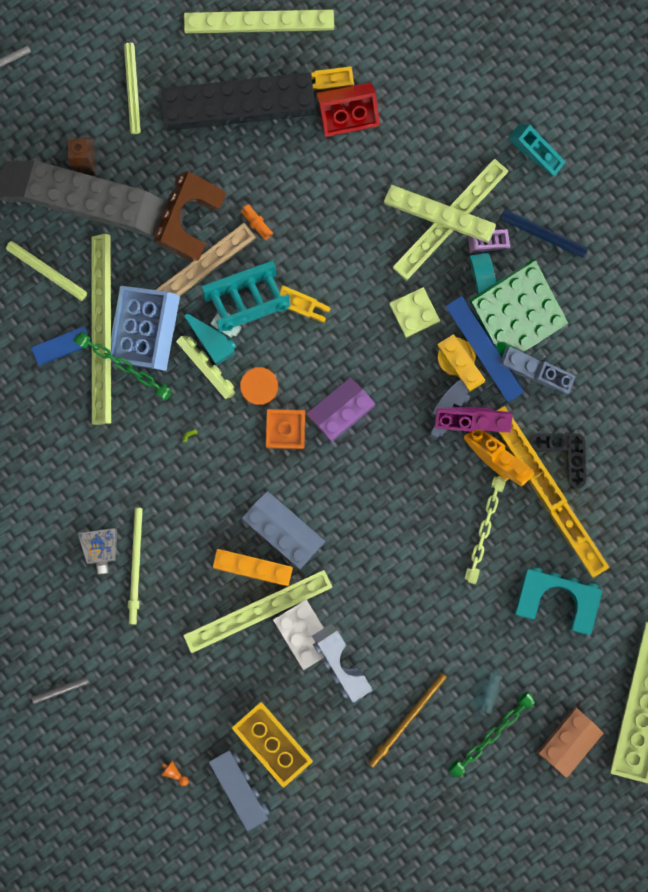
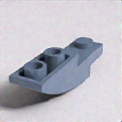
M506 346L500 361L501 365L511 369L512 372L566 394L570 393L576 377L510 346Z
M461 380L457 381L441 398L431 415L432 417L436 418L438 408L466 406L470 395H468L469 391ZM434 426L430 437L437 439L438 436L442 437L446 429H438Z

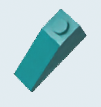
M518 124L508 137L523 154L552 176H555L566 163L531 125Z
M185 315L186 321L216 366L235 355L234 348L236 346L231 338L227 339L224 334L219 333L193 316Z

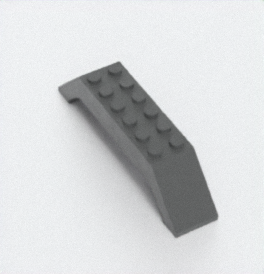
M35 160L4 161L0 174V200L11 203L28 202L137 232L152 240L155 238V229L161 223V214L169 203L141 189ZM181 209V211H180V223H181V226H182V223H183V220H184V216H185V213H186V211H184V210H182V209Z

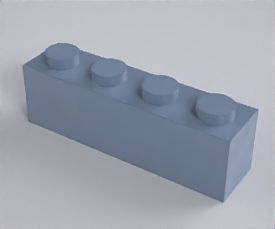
M228 750L209 761L248 832L267 821V815L270 813L264 803L260 804L258 800L260 795L256 787L250 786L248 782L250 777L246 769L241 770L238 764L241 761L237 753H232L231 750Z

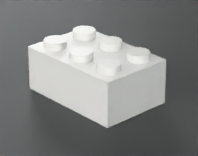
M307 600L273 620L303 670L324 658L323 654H318L312 645L315 643L312 636L322 630L323 626Z

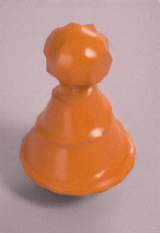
M173 760L168 766L166 764L162 765L165 770L161 776L179 780L180 786L188 785V778L186 776L181 777Z

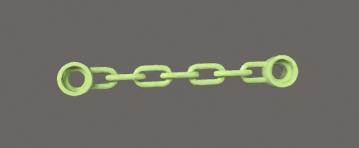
M494 476L492 488H495L487 501L486 512L488 514L486 520H483L480 525L479 536L481 538L479 544L474 547L471 557L473 566L472 569H467L465 579L469 583L476 584L480 569H476V565L483 557L484 547L482 544L484 538L488 537L491 529L490 516L496 511L498 505L497 492H503L506 480L501 476ZM491 499L493 502L495 501L493 510L489 508ZM484 523L485 526H488L486 535L485 532L481 534ZM477 548L479 551L481 550L479 559L475 557Z

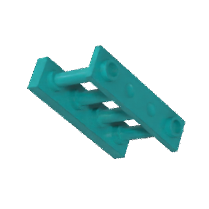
M273 261L202 286L205 302L213 300L221 318L217 320L219 333L230 331L236 326L277 311H284L290 307L289 294L281 297L273 280V277L276 276V267ZM262 281L267 282L274 297L273 300L265 303L255 285ZM245 287L249 288L256 303V306L245 309L238 290ZM231 294L238 313L228 316L220 297Z

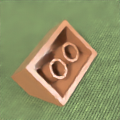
M573 708L536 753L567 778L604 733L577 708Z

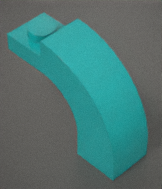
M489 253L471 255V274L475 282L476 293L479 294L496 283L495 273Z

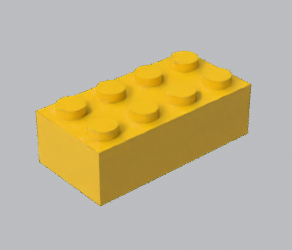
M262 701L232 727L233 731L283 788L313 762L310 756Z

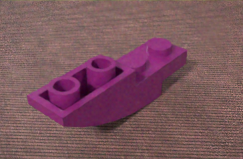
M438 408L436 411L435 428L472 432L473 430L510 433L513 414L512 412L493 411L492 408Z

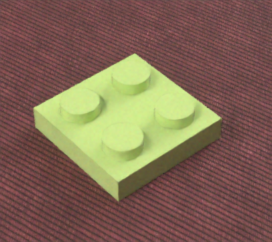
M424 287L389 303L405 338L440 322Z

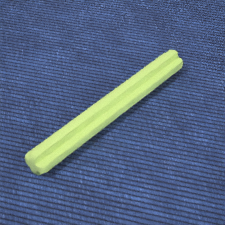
M125 43L124 53L131 134H140L135 47L133 43Z
M13 241L8 243L7 251L79 300L83 301L87 292Z

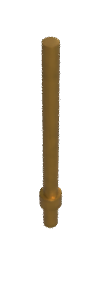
M443 673L436 678L383 745L380 744L376 749V754L368 762L371 767L374 768L383 756H387L391 746L447 679Z

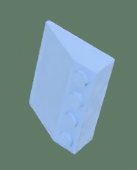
M120 286L111 334V355L115 358H123L134 366L166 371L180 296L170 292Z

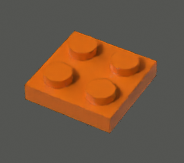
M267 409L266 448L304 449L305 410Z

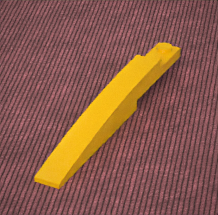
M505 406L497 410L509 412ZM512 417L511 432L498 433L510 453L534 470V476L528 480L569 546L573 548L593 579L609 569V566Z

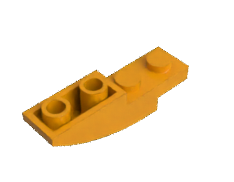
M473 430V432L469 431L464 436V440L473 451L506 481L511 479L522 487L534 476L533 469L506 451L505 445L486 431Z

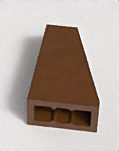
M94 138L68 139V159L75 172L95 176Z

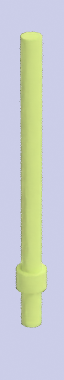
M135 508L131 589L130 601H128L129 624H136L137 609H139L140 602L138 601L142 527L141 508Z

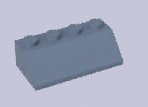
M268 491L242 518L248 526L299 570L306 565L326 542Z

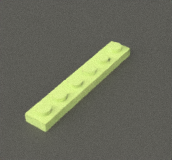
M391 185L384 200L386 205L489 243L496 228L495 223Z

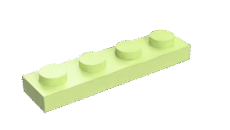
M181 336L176 341L225 399L231 398L236 393L233 390L234 386L227 379L224 380L220 375L222 374L220 369L215 365L212 366L208 361V355L204 351L200 352L196 347V341L192 337Z

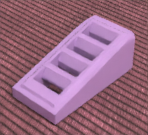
M508 229L494 230L492 234L494 245H492L491 239L489 243H486L487 245H484V241L468 236L470 253L509 249ZM498 235H501L502 244H499Z

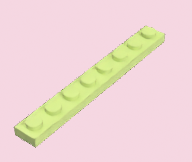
M334 10L184 13L185 33L334 30Z
M494 159L450 207L470 214L504 178L508 170ZM434 223L393 266V269L407 281L454 230Z
M325 570L183 636L191 653L196 652L332 588V585Z

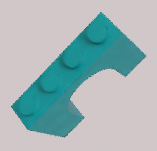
M531 567V570H525L514 615L534 620L543 593L552 587L563 588L571 594L575 602V611L570 630L591 635L603 591L598 589L599 585L588 582L587 585L579 583L580 580L571 577L565 580L561 578L560 574L553 572L547 575L542 573V569Z

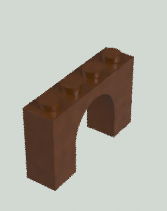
M188 171L179 174L175 180L176 186L168 197L169 203L167 208L161 214L162 220L155 229L153 242L192 262L199 261L206 243L184 231L180 223V211L189 200L195 201L210 210L220 209L226 191Z

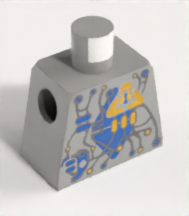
M114 528L78 533L87 564H96L97 574L109 573L107 562L116 561L117 530Z

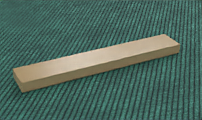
M243 223L203 253L199 261L190 263L156 290L181 296L255 240V235Z

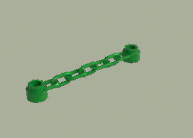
M83 332L76 334L73 339L75 343L85 349L88 345L93 347L94 353L104 359L110 358L115 361L116 367L126 373L132 372L136 375L138 381L146 386H154L157 388L155 393L161 398L168 400L171 395V388L163 383L161 386L154 383V379L143 371H135L132 369V364L125 359L115 358L111 355L110 350L103 345L90 342V337ZM99 347H100V348L104 349V350L107 351V352L104 353V354H105V356H104L103 354L99 353V352L96 351V350H99ZM122 361L129 366H127L126 369H124L118 364H121ZM141 374L150 379L148 383L140 379L143 377Z
M528 691L522 694L517 700L519 706L516 709L510 710L504 716L503 722L498 727L492 728L485 735L484 741L479 746H474L466 754V759L463 762L460 760L455 761L449 767L448 772L453 777H461L466 771L464 767L469 762H474L482 754V749L487 744H492L500 736L501 730L505 726L511 725L519 717V712L523 708L529 709L535 703L534 697ZM513 713L515 717L509 722L506 718ZM494 731L497 735L491 740L488 736ZM476 749V752L479 753L472 759V756L469 755Z

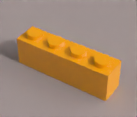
M217 549L213 569L287 587H289L293 570L291 566Z

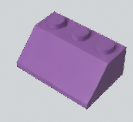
M349 378L310 410L307 416L328 441L332 443L375 407V403L355 381Z

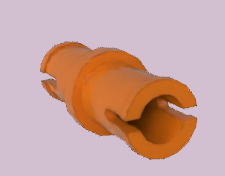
M250 204L240 211L249 221L250 227L252 229L255 228L264 241L269 239L270 235H273V231L263 222V217L258 216Z

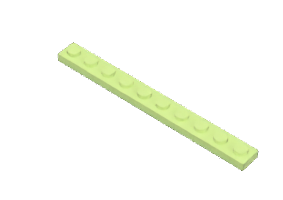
M102 234L91 237L92 343L101 344L111 352L110 235ZM92 347V424H110L111 359L100 357L94 353ZM99 347V350H96V351H98L99 353L103 354L104 356H105L104 353L107 352V351H105L104 349H102V348H100V347Z

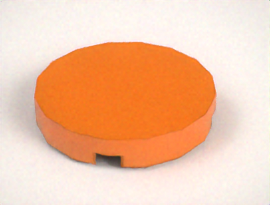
M255 367L248 370L240 382L243 397L249 403L255 405L270 403L276 397L278 391L276 376L269 369L263 367Z

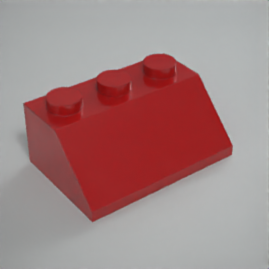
M372 82L317 93L325 137L380 126L376 92Z

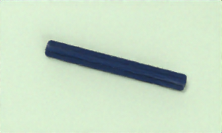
M504 210L500 216L502 221L584 258L587 254V247L514 213Z

